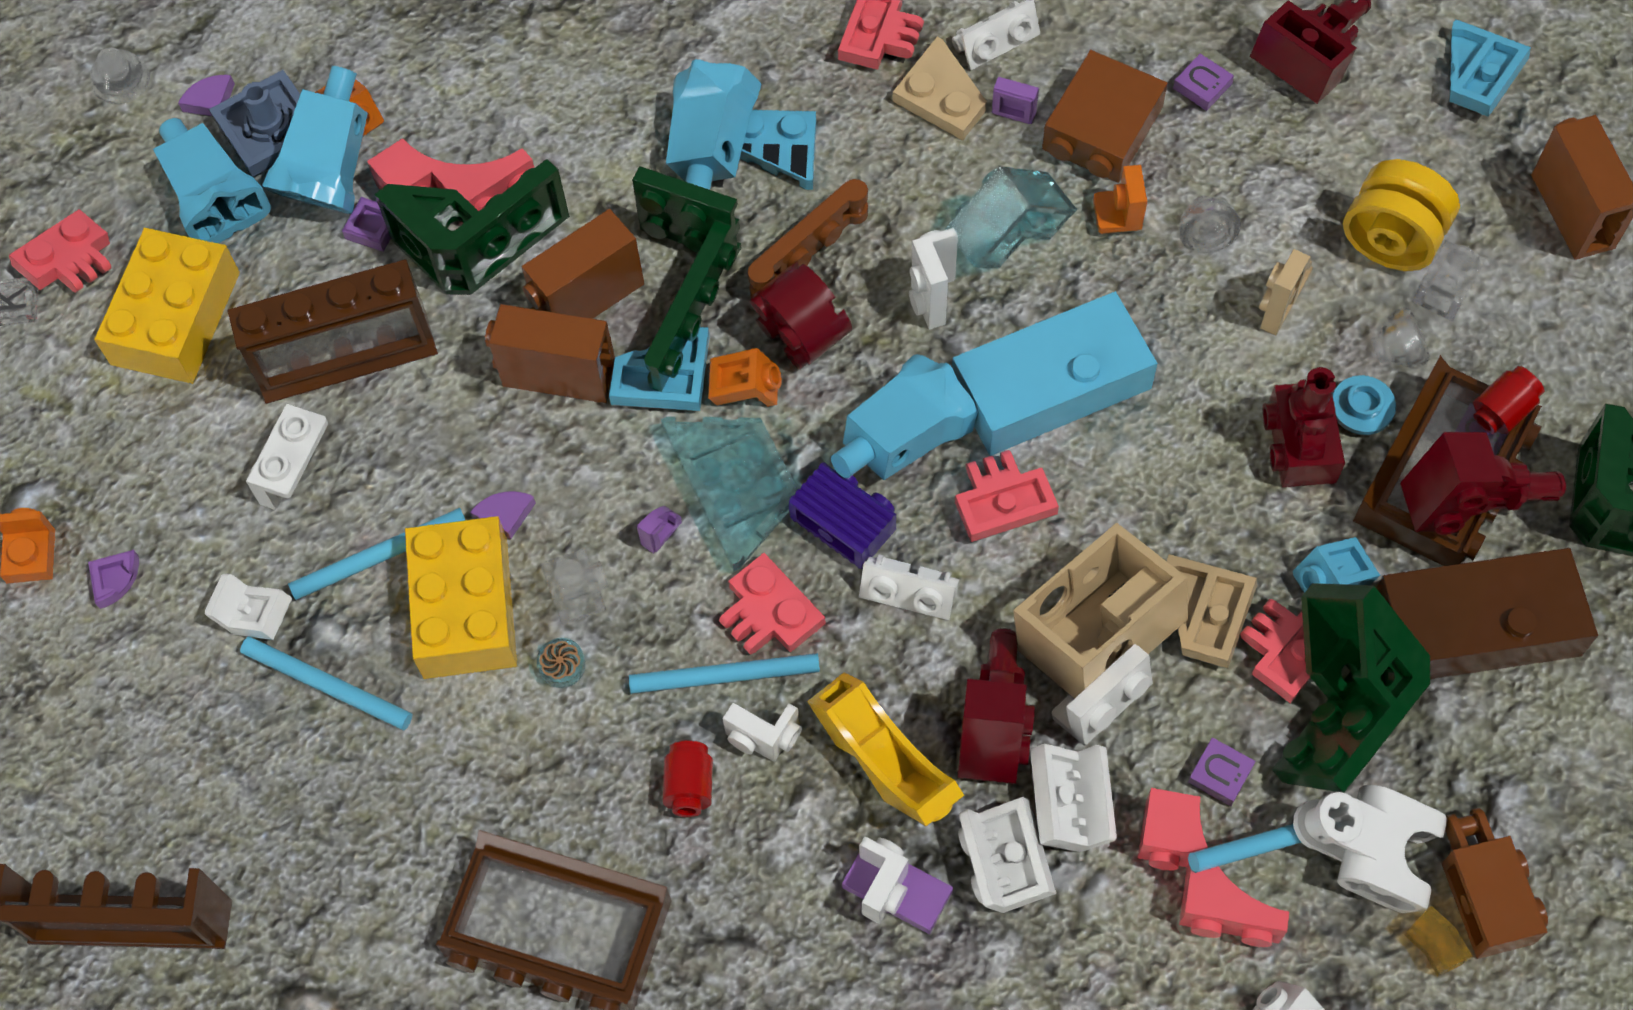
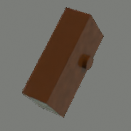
M1571 548L1388 574L1382 576L1376 587L1429 653L1430 679L1582 657L1598 637Z

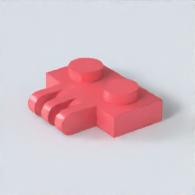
M857 0L838 48V60L878 70L884 53L909 59L915 50L913 45L917 44L919 39L918 32L922 30L924 20L920 16L901 12L902 0Z
M80 209L9 254L12 267L39 290L59 279L76 293L84 287L77 274L88 283L98 278L95 270L90 265L94 266L102 274L111 269V264L107 258L99 252L110 244L108 233Z
M1010 450L1000 452L1003 470H999L992 455L983 458V465L987 473L984 476L981 475L976 461L965 464L973 490L955 495V504L971 542L1058 514L1059 505L1042 467L1020 474Z
M762 553L728 581L729 588L740 600L719 618V622L725 628L731 627L742 618L743 621L731 632V635L737 641H741L753 631L755 632L743 645V648L750 655L757 652L774 637L791 653L826 624L825 616L765 553Z
M1269 599L1263 606V610L1272 619L1259 612L1251 620L1254 627L1262 632L1264 636L1250 626H1246L1240 633V636L1247 644L1264 656L1255 666L1252 675L1291 704L1311 679L1306 673L1302 611L1296 616L1277 601Z

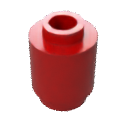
M1517 366L1512 371L1506 370L1473 401V406L1476 410L1473 417L1488 433L1495 434L1499 432L1507 435L1540 403L1539 397L1545 392L1544 386L1533 373L1522 366Z
M678 741L670 745L669 753L664 757L662 802L664 806L672 809V813L677 816L695 817L700 815L702 810L711 806L713 758L708 754L707 745L698 741Z

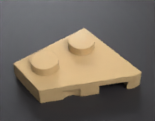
M938 36L895 88L892 101L961 140L966 138L986 112L987 104L985 98L946 43Z
M1293 249L1285 264L1276 263L1266 283L1268 289L1259 306L1260 310L1265 311L1260 329L1277 336L1313 270L1311 256Z
M1169 554L1167 562L1187 577L1188 620L1178 628L1182 655L1229 668L1257 587V578Z

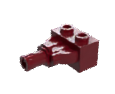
M1288 0L1264 21L1250 57L1318 104L1341 82L1357 47L1351 44L1358 33L1357 26L1353 24L1371 9V0H1358L1356 3H1354L1355 0H1342L1338 5L1331 4L1325 13L1326 5L1323 3L1319 4L1314 10H1302Z
M1318 367L1309 371L1307 378L1300 380L1297 384L1274 385L1269 402L1263 404V425L1265 430L1272 431L1274 444L1270 445V464L1273 472L1279 471L1282 488L1337 483L1345 465L1332 395L1336 387V382H1334L1335 376L1327 368Z
M1443 432L1400 482L1415 532H1436L1439 535L1458 532L1473 515H1478L1492 509L1519 510L1526 501L1530 500L1558 501L1560 500L1559 497H1563L1566 491L1565 478L1561 472H1530L1524 463H1509L1504 457L1494 455L1487 432Z
M999 628L991 633L988 662L981 665L979 680L967 679L957 778L1016 784L1018 764L1028 765L1031 736L1027 735H1032L1035 706L1025 705L1027 687L1024 684L1025 672L1017 665V635L1011 629Z

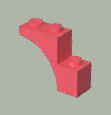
M403 138L367 161L375 184L380 190L387 184L454 189L478 211L483 209L493 196L502 194L514 185L525 171L534 168L532 158L523 148L506 157L490 162L453 164L439 161L420 153Z
M1151 788L1145 802L1138 859L1149 860L1150 866L1161 870L1173 871L1177 870L1179 866L1187 867L1179 925L1191 927L1193 934L1207 938L1221 937V933L1240 936L1244 944L1254 947H1271L1272 943L1279 944L1287 933L1288 911L1271 907L1252 898L1239 889L1219 866L1197 873L1193 872L1190 868L1188 855L1192 852L1208 848L1200 819L1201 797Z

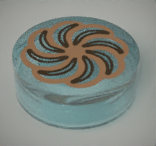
M556 638L544 644L537 655V668L542 679L548 685L555 688H567L576 684L582 678L586 669V661L582 649L576 642L567 638Z

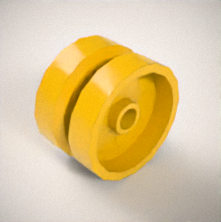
M1401 159L1384 160L1371 168L1362 184L1359 195L1354 198L1346 212L1342 223L1345 236L1361 254L1384 267L1400 271L1421 270L1432 263L1442 244L1444 235L1451 228L1460 209L1459 198L1451 184L1434 170L1413 161Z

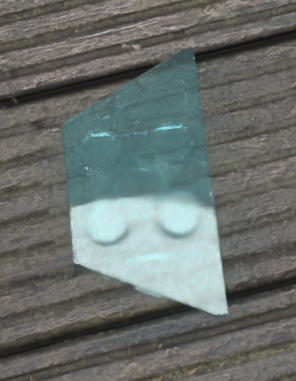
M675 417L661 419L662 428L733 572L740 569L789 513V500L798 490L762 419L739 417L736 420H725L721 417H703V422H676Z

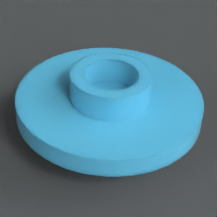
M1364 375L1349 377L1343 380L1333 393L1337 422L1343 428L1355 434L1371 435L1381 432L1388 427L1396 412V400L1392 391L1385 383L1374 377Z

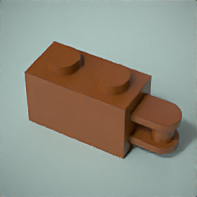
M1481 808L1471 809L1470 815L1457 818L1454 814L1447 815L1445 832L1452 852L1441 864L1476 958L1479 959L1534 945L1548 933L1546 929L1548 916L1543 902L1539 897H1534L1527 880L1529 878V866L1523 852L1520 849H1515L1511 836L1499 839L1494 838L1487 817ZM1475 835L1478 844L1469 846L1466 837Z

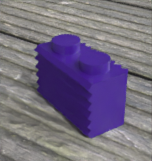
M824 462L819 465L818 469L814 470L813 474L808 477L807 481L802 484L801 488L789 500L790 518L819 538L823 543H826L829 548H833L836 553H840L850 563L855 564L858 569H863L864 561L867 562L868 557H873L896 530L897 514L894 513L895 508L886 497L876 492L870 496L858 487V481L853 475L849 478H844Z

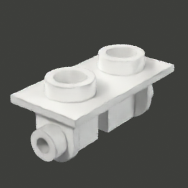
M1026 0L1020 3L1013 1L1009 4V7L989 16V20L985 22L980 21L966 29L960 28L957 30V35L952 37V44L957 52L965 51L970 71L1040 35L1034 0Z
M881 554L877 558L868 557L867 562L864 561L859 598L950 620L953 600L956 597L960 579L951 577L952 572L947 571L945 573L920 566L917 574L910 573L911 564L885 558Z

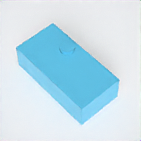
M1116 291L952 358V368L957 380L971 396L978 409L974 428L989 456L1152 389L1158 364Z

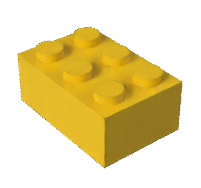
M144 227L94 339L110 365L191 384L194 383L240 274L227 246Z
M499 516L405 528L413 660L423 679L517 667L508 543Z

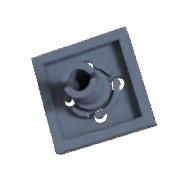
M284 70L275 73L261 82L247 84L242 92L209 109L214 121L252 177L272 167L275 163L300 97V93ZM281 137L284 138V139H283L281 142H279V143H275V142H274V140H279V139H281Z

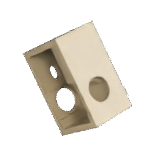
M1115 523L1013 610L1018 651L1075 699L1134 644L1149 654L1188 620L1187 577L1121 525ZM1064 586L1063 594L1058 603L1050 611L1040 615V608L1046 597L1056 588Z

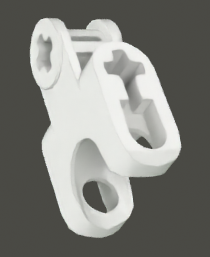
M1377 785L1361 786L1357 799L1346 793L1335 792L1325 795L1322 799L1306 801L1297 808L1293 820L1297 837L1308 848L1317 850L1342 862L1337 880L1341 887L1400 913L1423 912L1428 909L1432 891L1430 884L1419 879L1408 868L1405 859V845L1407 841L1419 844L1437 837L1443 838L1447 823L1445 814L1392 789Z

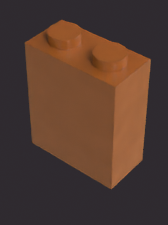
M1090 49L1045 124L1042 150L1049 152L1058 160L1070 161L1086 168L1097 177L1108 178L1119 183L1122 177L1123 166L1130 165L1163 108L1168 82Z
M1596 115L1582 119L1568 118L1554 126L1531 176L1572 256L1577 260L1616 249L1633 219V182Z
M611 209L606 210L521 266L526 281L522 289L533 306L530 309L591 319L645 284L636 238Z
M500 304L496 320H490L488 323L485 344L491 349L493 368L498 370L503 387L607 403L615 360L607 321Z

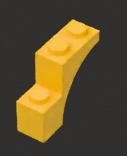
M844 672L807 701L834 744L856 757L872 784L887 804L927 826L931 822L944 818L951 811L952 805L964 796L956 781L933 765L905 737L885 713L863 681Z

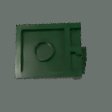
M639 166L632 182L640 229L652 237L658 239L668 238L698 252L644 358L645 366L650 371L647 376L649 386L662 392L668 378H675L681 368L683 361L682 351L687 341L693 342L701 326L700 315L705 305L711 306L715 301L719 290L718 280L723 270H730L741 250V243L737 242L736 237L740 230L739 219L735 218L734 214L738 201L730 196Z

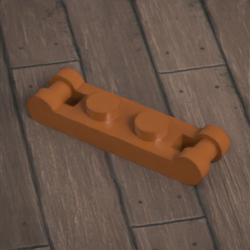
M859 179L845 182L751 263L748 268L751 298L795 261H798L799 266L802 264L808 265L812 256L823 246L829 247L838 240L846 226L849 224H861L867 219L868 188L865 182Z

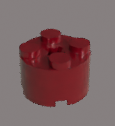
M798 261L792 263L753 295L754 297L750 299L752 307L759 314L756 322L761 330L771 340L778 336L787 345L784 348L785 354L800 370L807 364H812L852 331V324L845 310L843 309L838 314L834 311L835 307L832 300L836 297L813 270L805 264L799 266Z

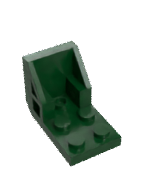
M548 159L544 160L537 167L525 171L514 185L502 194L493 196L480 211L454 189L387 184L374 194L392 242L446 295L473 294L570 217L559 169ZM454 221L463 222L454 231L448 229L449 225Z
M1605 403L1578 445L1569 527L1586 547L1633 556V491L1629 487V485H1633V418L1625 407Z
M1312 583L1301 596L1306 673L1328 700L1313 712L1311 721L1301 734L1286 745L1283 750V756L1272 768V771L1283 783L1345 793L1430 685V655L1374 585ZM1344 665H1346L1351 672L1343 680L1341 671Z

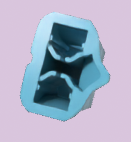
M695 59L692 60L691 66L688 69L679 72L675 76L673 82V112L666 165L685 182L710 190L712 181L736 177L750 114L762 85L746 67L730 63H709Z
M331 66L324 94L302 89L281 151L275 163L267 172L262 184L263 188L286 198L352 214L355 202L353 178L368 115L356 103L349 101L357 73L346 68Z
M171 118L162 123L159 133L165 143L153 148L178 196L180 205L179 217L190 238L220 243L231 237L234 232L242 231L268 215L272 206L261 185L252 176L244 173L233 163L203 123L190 130H187L184 123L178 118Z
M913 355L903 364L901 371L896 377L847 415L843 438L845 446L831 456V463L836 472L844 478H849L867 465L880 478L886 480L937 446L951 440L960 439L971 433L974 429L978 409L971 396L957 380L953 368L948 363H937L926 356Z

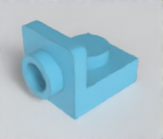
M1356 537L1315 547L1293 570V576L1304 593L1312 583L1371 585L1380 576Z

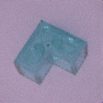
M999 166L986 175L982 181L983 186L977 193L956 210V217L945 230L955 229L958 236L957 246L973 267L999 269L1026 238L1050 240L1076 212L1077 208L1048 172Z

